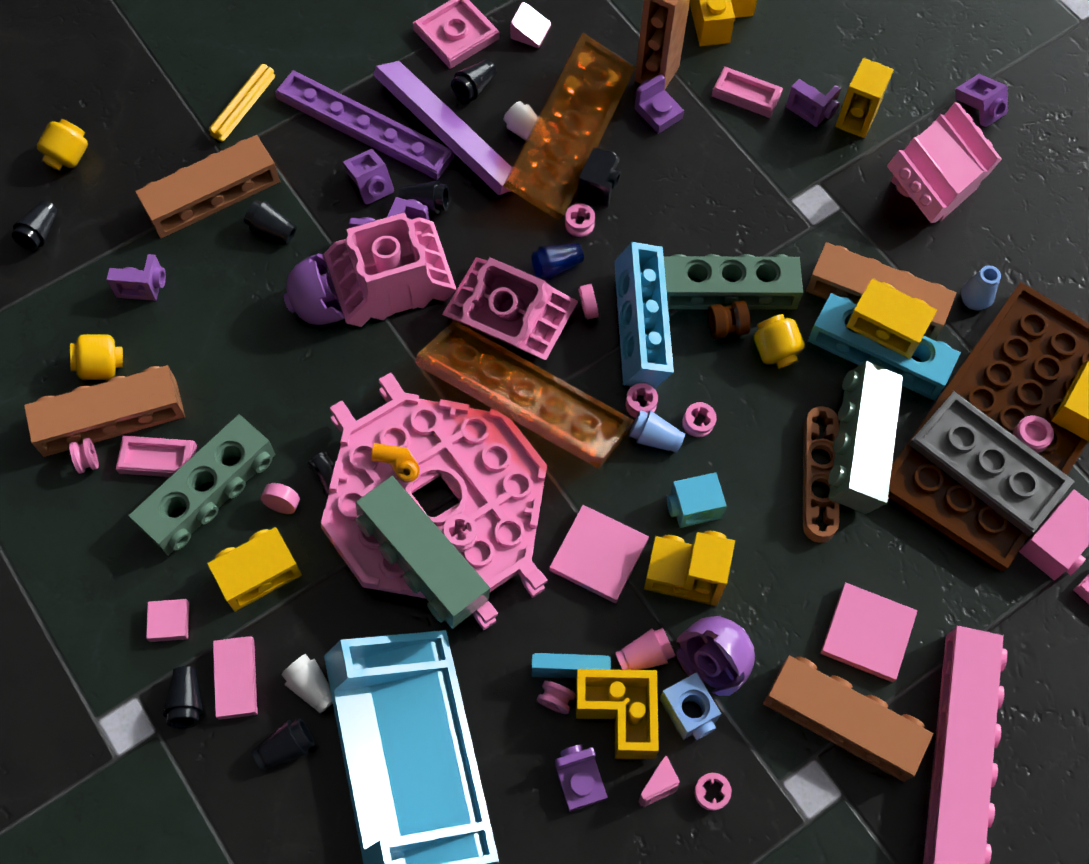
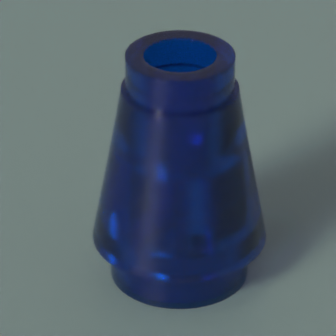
M579 243L540 246L538 251L532 253L531 261L533 269L539 278L546 277L551 279L578 263H582L584 261V253Z

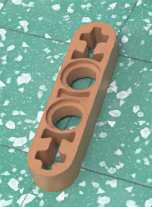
M825 406L811 409L803 426V530L809 539L818 543L829 541L838 530L840 523L839 503L829 500V497L819 498L814 495L811 489L812 484L816 482L825 483L830 488L828 478L834 465L835 452L833 451V445L838 436L839 420L837 414ZM817 418L823 419V423L827 425L823 433V439H817L819 436V425L815 423ZM816 449L825 450L830 455V463L824 465L816 463L812 458V451ZM820 508H825L823 523L829 525L824 532L819 531L817 524H812L818 518Z

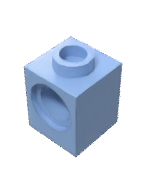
M697 672L663 690L659 700L683 740L692 735L698 740L716 729L714 723L720 717L721 712ZM688 701L695 702L701 708L702 716L699 718L686 716L682 710V704Z

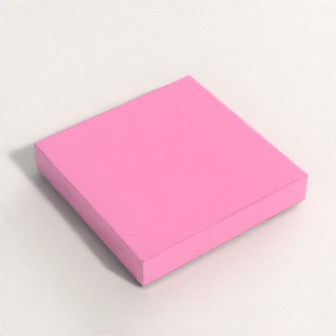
M450 0L413 22V30L449 69L500 39V32L470 0Z
M582 505L551 563L549 571L616 604L648 542L649 536Z
M845 582L820 654L893 683L897 679L918 610Z

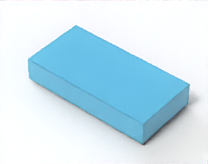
M532 654V677L576 679L577 669H611V657L605 655Z

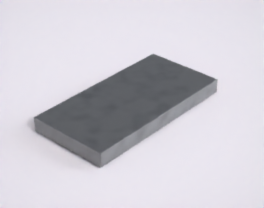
M955 391L909 443L912 448L1029 537L1075 482Z

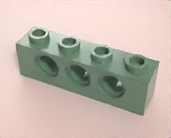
M683 254L664 256L668 309H708L710 305L721 304L725 307L730 306L732 302L742 300L746 302L748 309H797L803 295L800 257H788L784 254L772 257H755L750 254L738 257L719 256L717 254L706 256H686ZM691 278L700 279L702 282L692 281ZM725 278L733 279L736 282H729ZM759 278L767 279L769 282H763Z
M238 414L128 516L150 540L169 556L174 550L183 548L189 542L191 534L198 527L213 520L219 508L229 498L232 499L238 496L250 478L268 468L273 457L276 455L270 441ZM241 457L237 464L226 466L231 458ZM214 482L209 490L199 491L204 483ZM186 507V511L181 516L171 517L176 509Z

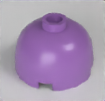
M319 253L297 263L290 271L286 281L287 293L283 297L288 310L291 313L296 312L305 322L315 325H327L345 318L331 276L327 271L328 266L325 257Z
M721 616L701 618L677 638V642H680V648L676 651L683 670L688 676L697 672L703 683L705 681L711 687L716 688L712 692L713 694L730 696L746 682L752 672L755 661L754 646L745 630L732 620Z

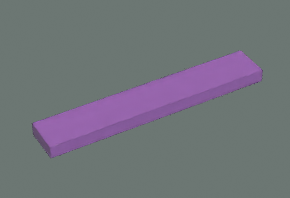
M400 61L376 66L373 74L375 78L497 195L521 188L524 178Z
M294 70L275 91L278 100L436 180L440 178L455 157L454 152L448 147Z

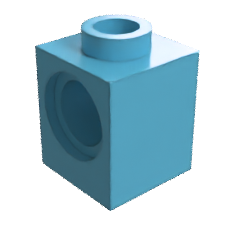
M716 472L674 481L671 493L667 496L670 516L677 517L680 528L722 519L727 507Z

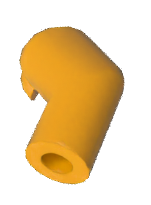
M379 443L373 444L371 461L390 464L401 481L412 482L418 477L420 473L419 465L407 448Z

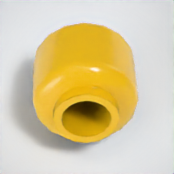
M61 119L60 122H50L37 143L38 151L44 155L41 161L59 171L62 166L75 168L88 146L87 140L83 137L85 132L64 119Z
M780 314L757 324L759 330L754 333L753 340L763 363H777L780 369L798 361L796 355L802 352L805 343L794 319L784 318V315Z
M108 334L80 335L76 343H70L71 371H76L81 380H109L115 376L116 368H123V348L115 347L113 337Z

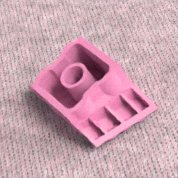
M954 102L945 115L940 114L924 132L913 137L904 150H899L887 167L893 174L891 182L896 185L898 192L903 196L911 197L930 223H935L938 220L941 222L977 190L981 181L993 171L1002 158L995 151L992 143L985 138L982 130L975 125L970 114L966 113L959 103Z
M405 212L346 229L347 238L334 242L324 253L347 324L362 327L371 317L384 321L388 316L418 307L423 309L432 299L445 302L457 290L434 222L421 217L409 219L406 217Z
M476 257L442 315L535 357L547 360L578 301L554 289L540 278L491 257L488 260Z

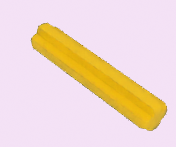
M265 64L259 65L212 123L209 131L214 139L220 142L225 141L273 81L275 75L271 67Z

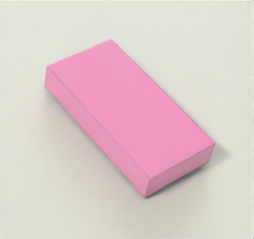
M724 66L711 96L770 118L781 97L783 88Z
M123 436L116 470L119 474L171 477L196 454L197 445L193 440Z
M247 636L213 641L216 718L222 720L258 715L254 638Z

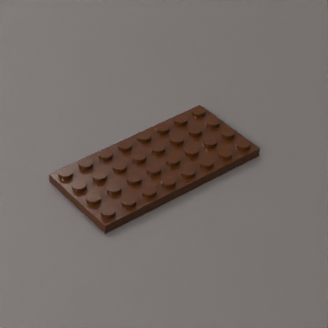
M1020 282L893 463L888 498L1002 573L1007 570L1028 536L912 448L909 443L955 391L1012 435L1015 427L1024 417L1035 415L1046 419L1053 428L1054 438L1050 445L1038 454L1068 475L1089 441L1055 424L1051 420L1078 370L1089 358V322Z

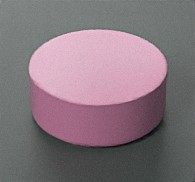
M592 284L579 286L578 291L585 319L589 320L599 317Z
M1031 415L1024 417L1017 424L1013 435L1036 453H1040L1052 442L1054 431L1046 419Z
M280 483L267 484L260 497L264 505L284 514L294 513L300 501L296 491Z

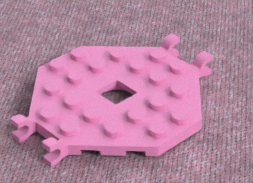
M392 373L379 379V384L382 386L379 389V393L387 403L356 421L343 401L330 407V411L333 414L331 421L343 433L329 487L326 507L323 511L321 528L362 587L426 598L421 591L414 593L409 588L403 578L404 571L397 563L391 565L383 557L379 550L381 544L373 535L367 537L355 521L357 517L356 501L393 475L419 506L420 504L412 493L439 476L442 477L460 502L437 517H428L442 533L446 520L452 515L465 514L475 521L477 525L476 541L469 550L460 553L488 584L490 592L517 574L521 577L524 587L532 598L545 590L544 584L548 580L532 562L547 464L505 411L490 408V411L469 408V404L440 399V402L419 399V395L405 393ZM379 443L407 448L419 465L420 473L418 477L412 482L401 481L390 464L371 461L373 444ZM456 526L451 536L457 535V540H464L469 530L463 531V526ZM487 601L473 612V615L484 631L496 623L495 617L498 616V612Z

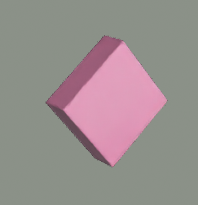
M187 599L148 602L146 639L149 642L188 639L189 602Z

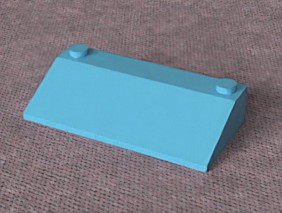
M446 630L340 640L324 655L363 864H493L498 862L497 850Z

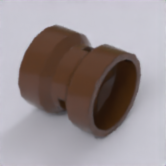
M744 300L732 302L730 306L725 307L721 304L708 307V324L713 339L725 338L731 333L737 336L750 333V315Z

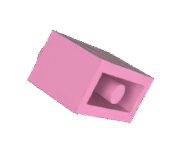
M1073 489L1019 550L1024 557L1054 581L1065 572L1071 576L1086 560L1081 554L1089 547V500Z

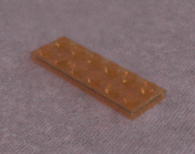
M582 33L577 39L503 186L557 220H560L565 215L578 188L579 176L593 147H598L636 67L585 33Z
M455 320L427 344L416 357L415 365L598 469L630 431L634 421Z

